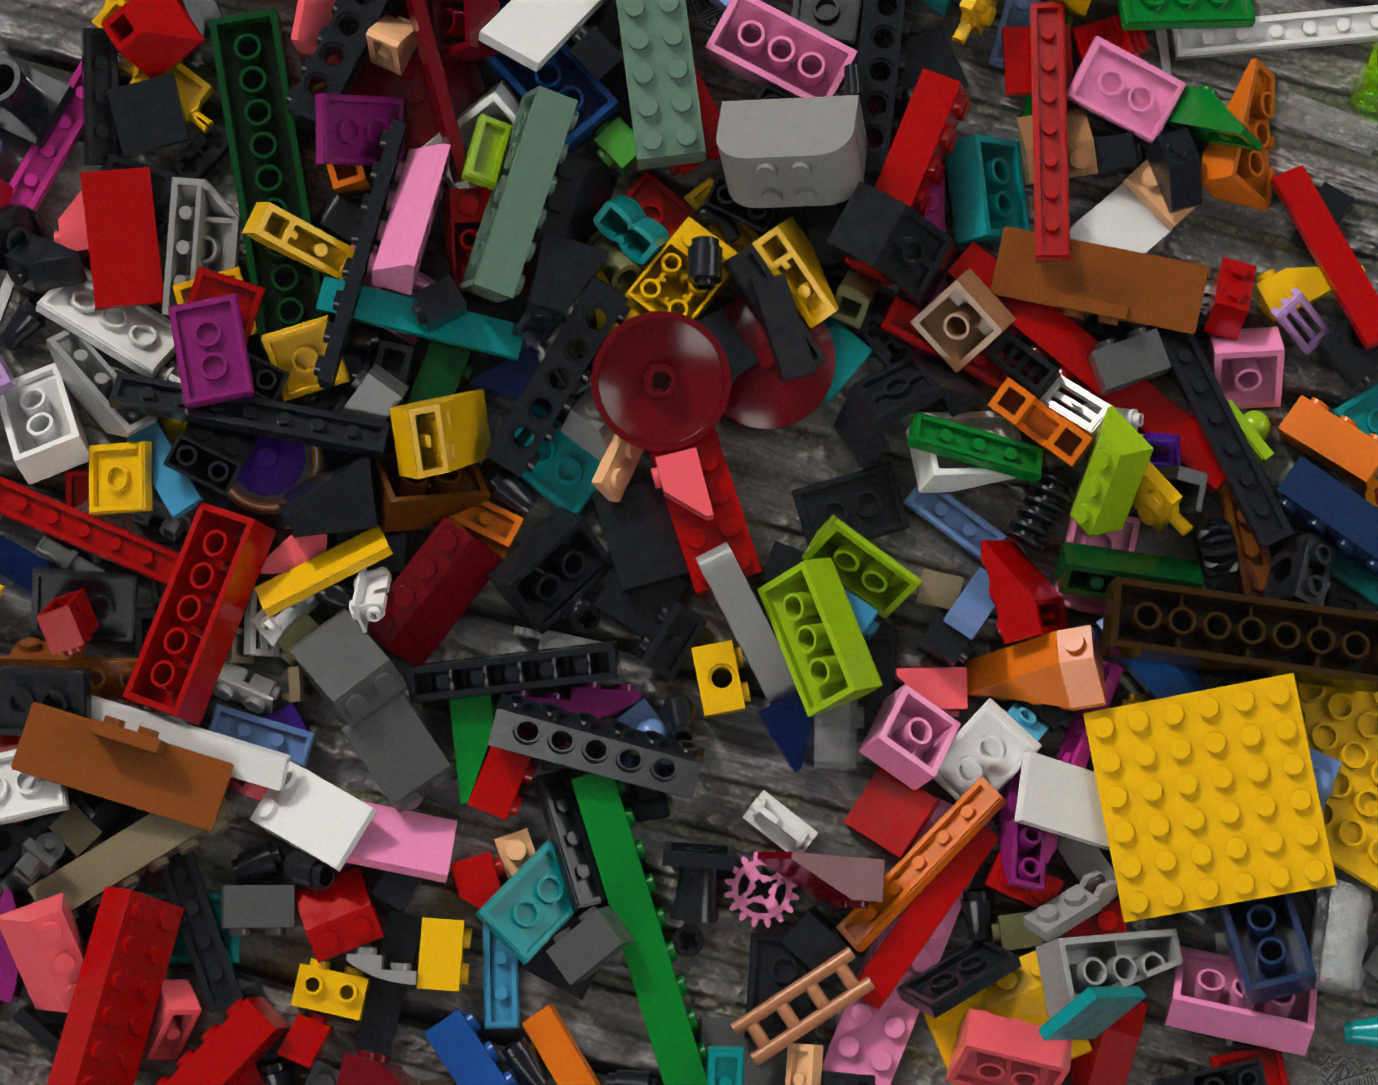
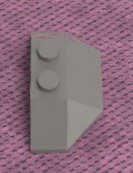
M172 177L162 315H169L168 307L178 305L172 285L195 279L199 266L215 272L238 267L241 217L205 179Z
M67 329L46 339V344L65 386L107 434L130 437L157 421L158 416L110 408L109 397L118 371L140 375L139 373Z

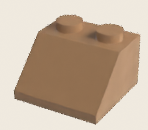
M1085 109L1067 110L1068 178L1073 179L1098 174L1094 139ZM1032 115L1016 118L1025 185L1034 184Z
M969 268L910 323L957 373L1011 325L1016 318Z

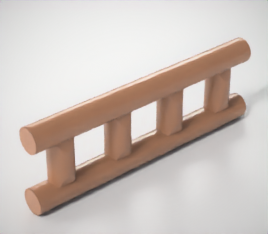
M849 946L730 1024L737 1036L748 1031L758 1049L752 1052L750 1056L757 1066L876 988L868 976L859 982L848 966V963L856 959ZM836 972L847 990L829 1001L818 983ZM807 992L817 1010L800 1021L789 1005V1002ZM777 1011L788 1029L770 1040L759 1022Z

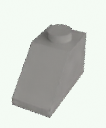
M591 388L571 408L560 430L600 462L614 435V432L603 421L595 406Z

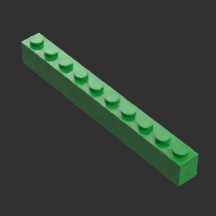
M594 773L573 778L571 782L609 906L613 908L635 939L623 949L663 1083L664 1085H707V1076L703 1064L707 1063V1052L704 1043L697 1044L693 1034V1030L699 1029L693 1008L688 1010L685 1008L682 996L688 995L683 975L676 976L672 962L678 961L672 940L665 942L662 928L668 926L662 907H654L651 895L657 893L652 874L645 875L641 861L647 860L641 839L634 841L631 828L637 826L631 806L624 808L620 794L627 793L624 782Z

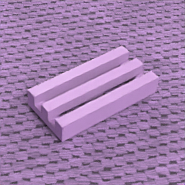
M1295 287L1291 291L1293 297L1289 300L1284 297L1280 301L1283 306L1280 309L1274 307L1270 312L1299 349L1308 355L1332 331L1303 293ZM1298 304L1301 305L1319 328L1320 332L1317 335L1296 310L1295 307ZM1288 314L1311 340L1310 342L1306 343L1286 318Z

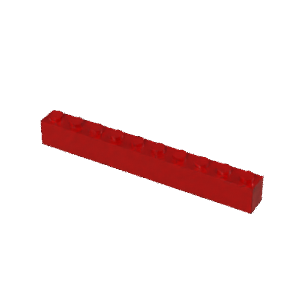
M973 241L948 270L946 280L949 283L947 286L949 287L970 268L991 291L997 259ZM995 295L1016 318L1006 329L1059 368L1060 375L1113 407L1137 409L1139 413L1144 415L1143 425L1138 427L1137 432L1139 434L1155 432L1180 435L1182 466L1208 473L1205 491L1210 494L1221 485L1225 479L1194 418L1148 381L1102 396L1087 359L1091 351L1095 350L1093 346L1099 343L1095 338L1069 317L1063 315V312L1056 307Z

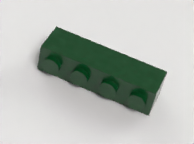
M431 340L407 404L460 393L464 382L470 383L476 364L472 363L476 351Z
M1064 541L1062 542L1055 568L1059 593L1104 600L1106 587L1115 577L1203 589L1204 585L1198 561Z

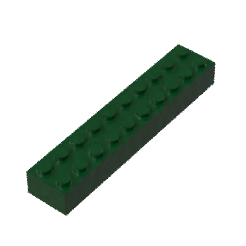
M276 8L209 19L242 231L257 202H271L315 227L298 120L291 118L286 109L288 106L286 98L292 88L282 21ZM243 234L250 283L266 288L256 320L261 350L268 358L261 340L262 335L328 315L316 312L323 283V273L276 252Z

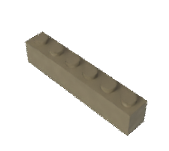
M225 797L213 831H207L150 813L32 885L28 890L35 902L63 892L75 920L78 921L81 918L79 913L88 907H91L92 910L99 908L105 886L125 889L134 887L140 882L138 877L149 870L151 873H155L170 864L168 859L178 852L181 855L187 854L200 845L198 840L210 834L213 837L230 827L228 822L236 818V815Z

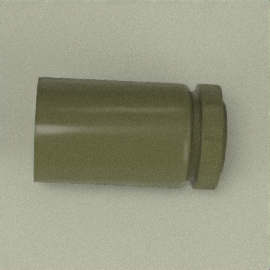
M599 230L591 235L587 245L609 251L608 258L601 267V270L610 285L619 291L630 289L642 274L639 264L630 260L623 253L618 242L608 239Z

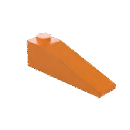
M1254 58L1250 60L1227 107L1263 144L1261 151L1209 142L1201 162V185L1216 199L1259 210H1268L1273 186L1270 182L1272 177L1275 176V168L1269 167V149H1275V137L1270 136L1269 118L1275 115V75L1260 60Z
M1086 625L1054 631L966 660L964 666L967 667L968 696L1002 701H1024L1036 706H1041L1042 704L1058 706L1063 710L1070 711L1107 705L1103 656L1100 655L1101 640L1093 627Z

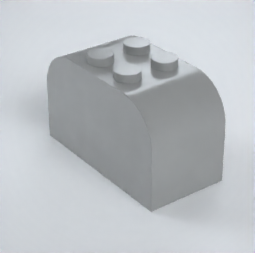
M859 95L722 101L716 142L728 192L736 203L749 208L834 205L850 199L858 183L864 182L868 140Z

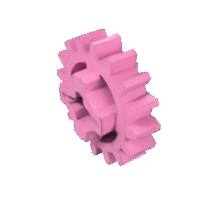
M757 851L754 852L753 861L751 862L744 856L740 858L743 867L739 869L734 866L732 872L735 874V878L725 879V883L732 886V891H728L724 895L725 898H733L735 901L729 907L730 911L738 908L742 911L738 920L743 921L749 916L752 918V927L757 925L758 920H763L767 928L771 924L770 918L775 917L780 923L783 922L781 912L785 910L792 913L794 909L789 905V901L799 900V896L792 893V888L797 887V885L778 872L772 876L759 873L756 866L767 865L757 859ZM745 873L749 880L748 890L739 896V881ZM757 880H760L763 884L774 880L777 881L768 890L769 897L767 899H764L761 895L747 899L756 889L755 882ZM785 883V897L779 906L775 899L777 887ZM753 902L763 904L768 913H756L749 910L747 906Z

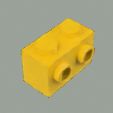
M422 917L417 989L462 991V984L468 985L470 964L464 963L465 949H471L473 930L472 928H467V921Z
M314 958L310 959V964L300 963L290 1005L354 1020H362L372 978L364 977L365 972L350 966H345L344 972L330 969L331 962L322 961L318 963L317 959Z

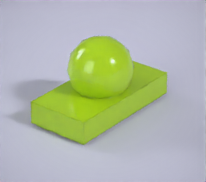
M480 114L476 122L471 144L466 151L467 158L461 179L490 190H494L497 187L513 125Z
M1229 400L1228 403L1260 466H1262L1274 454L1265 443L1271 432V422L1268 416L1261 411L1252 410L1242 414L1234 402Z

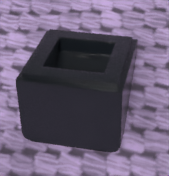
M629 783L636 822L670 816L666 793Z

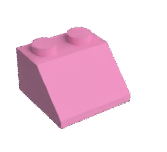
M1278 327L1241 329L1237 341L1209 333L1207 361L1227 401L1232 400L1238 409L1281 407L1285 348Z

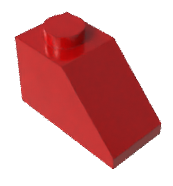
M309 1010L308 1015L299 1013L283 1040L277 1055L312 1068L316 1060L322 1059L335 1026L327 1024L329 1017L316 1011Z

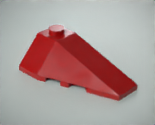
M1140 1001L1095 1039H1088L1092 1051L1071 1060V1085L1126 1084L1148 1003Z

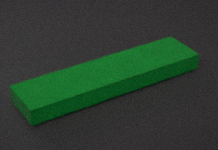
M917 411L911 416L907 447L1034 483L1041 479L1044 448Z

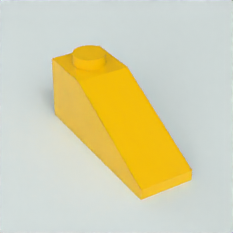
M257 202L242 231V234L276 252L343 281L345 278L342 277L345 260L347 257L353 258L355 251L353 247L271 202Z
M793 216L752 243L774 276L785 273L795 307L810 329L839 310L814 248Z
M1319 267L1284 268L1277 273L1274 269H1270L1255 278L1257 284L1252 288V295L1270 326L1278 323L1270 311L1274 307L1280 309L1283 306L1280 301L1284 297L1288 300L1292 298L1291 291L1295 287L1303 293L1310 304L1333 293ZM1300 304L1295 307L1297 311L1303 309Z

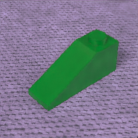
M1200 85L1199 88L1185 86L1167 120L1174 129L1188 128L1193 140L1261 151L1263 144L1218 98L1219 94L1217 91L1205 85Z
M491 694L449 699L460 803L462 805H467L491 747L487 744L499 703L493 702Z

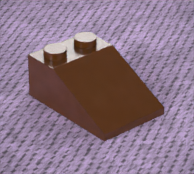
M396 453L384 454L383 459L371 458L370 467L375 510L384 532L418 530L440 521L444 517L452 516L488 501L490 498V493L477 462L449 473L414 479L399 476Z

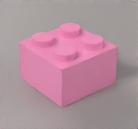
M905 684L885 698L859 752L915 791L935 778L961 723Z

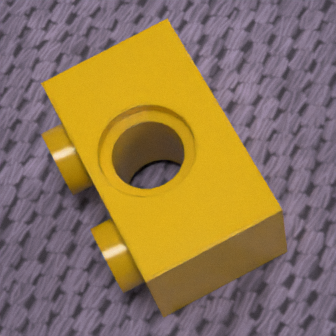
M732 640L691 648L705 719L746 711L745 702H750L751 697L748 682L740 681L738 668H744L741 648H734ZM718 670H726L731 674L732 682L725 688L716 687L712 682L713 674Z

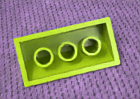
M831 557L804 560L757 589L808 717L816 716L860 699L883 686Z

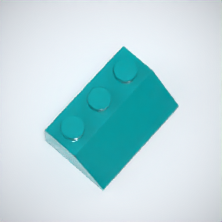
M978 134L957 140L951 154L947 152L945 155L956 244L969 246L975 241L980 246L1000 245L1003 229L1006 226L1030 231L1019 142Z

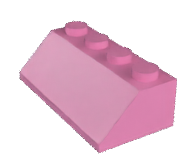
M731 0L705 46V58L761 88L765 83L794 98L824 97L840 93L845 82L844 66L853 64L858 53L853 48L761 0Z
M442 143L410 149L406 161L399 160L394 178L395 181H399L397 191L390 190L385 210L390 211L388 221L381 220L376 240L381 241L378 252L372 250L367 270L372 272V285L412 295L446 181L451 145Z
M1180 946L1183 963L1174 968L1165 1026L1301 1056L1306 1055L1315 1027L1319 976H1317L1314 990L1246 1006L1230 956Z

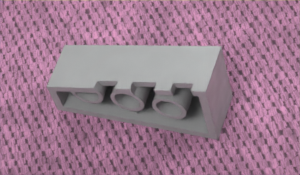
M1176 928L1058 938L1035 947L1049 1018L1057 1014L1088 987L1130 986L1183 963Z

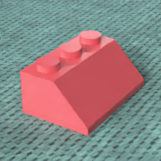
M298 0L291 41L299 58L306 59L309 55H314L319 46L316 43L319 32L324 25L329 26L334 16L332 9L336 0ZM345 26V27L343 28V30H342V34L347 35V34H345V30H346V26ZM341 54L331 55L327 59V63L339 64Z
M62 892L1 914L0 930L35 1009L68 1013L87 946L66 897Z
M969 1009L958 1029L946 1074V1082L959 1085H1061L1071 1067L1072 1040L1045 1041L1038 1031L1041 1027L1039 1025L1027 1023L1017 1018L1010 1019L993 1015L985 1010Z

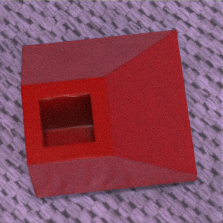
M132 0L125 3L101 23L117 51L150 78L165 75L205 42V39L180 0Z

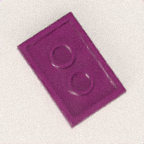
M315 94L316 164L373 166L375 161L380 162L384 151L379 149L383 130H390L393 119L404 122V97ZM404 146L399 159L400 161H404Z
M234 293L168 307L186 409L256 396L238 295Z

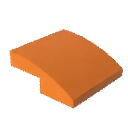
M489 501L449 516L504 559L508 556L524 521L523 517Z

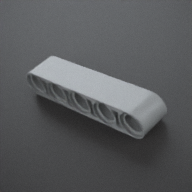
M727 542L696 557L695 559L769 704L797 691L780 645Z

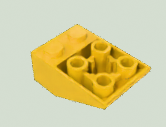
M688 216L626 292V295L648 312H676L696 320L732 280L723 263L738 253L719 239V246L723 249L722 282L716 284L715 288L711 290L694 288V284L687 281L688 247L691 246L692 239L695 237H717Z
M484 389L389 408L399 476L421 479L449 473L488 459L485 453L491 445Z

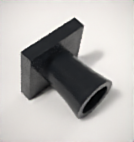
M0 58V129L43 149L77 91L70 85L22 63L18 66L12 59Z
M665 841L662 865L679 867L676 894L670 915L672 919L694 923L719 921L717 869L733 871L735 846Z

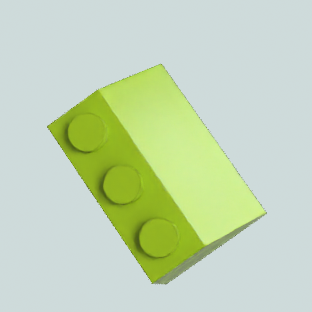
M1109 406L1106 409L1079 481L1070 516L1090 537L1123 529L1154 449L1113 406Z
M834 514L816 532L802 556L803 560L831 557L843 588L878 610V615L884 619L922 582L917 575Z

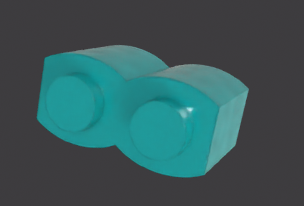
M621 194L606 201L593 218L597 229L608 239L618 242L623 253L630 260L640 265L652 261L671 238L668 231L659 222L646 217L642 207L634 199Z

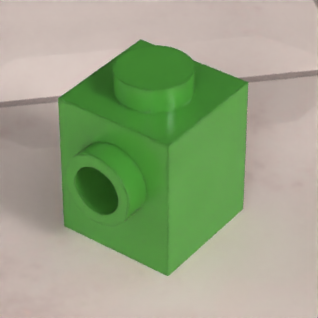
M618 117L613 122L610 120L606 121L596 131L595 135L597 137L594 139L597 151L595 155L607 168L612 165L624 177L637 164L633 130Z

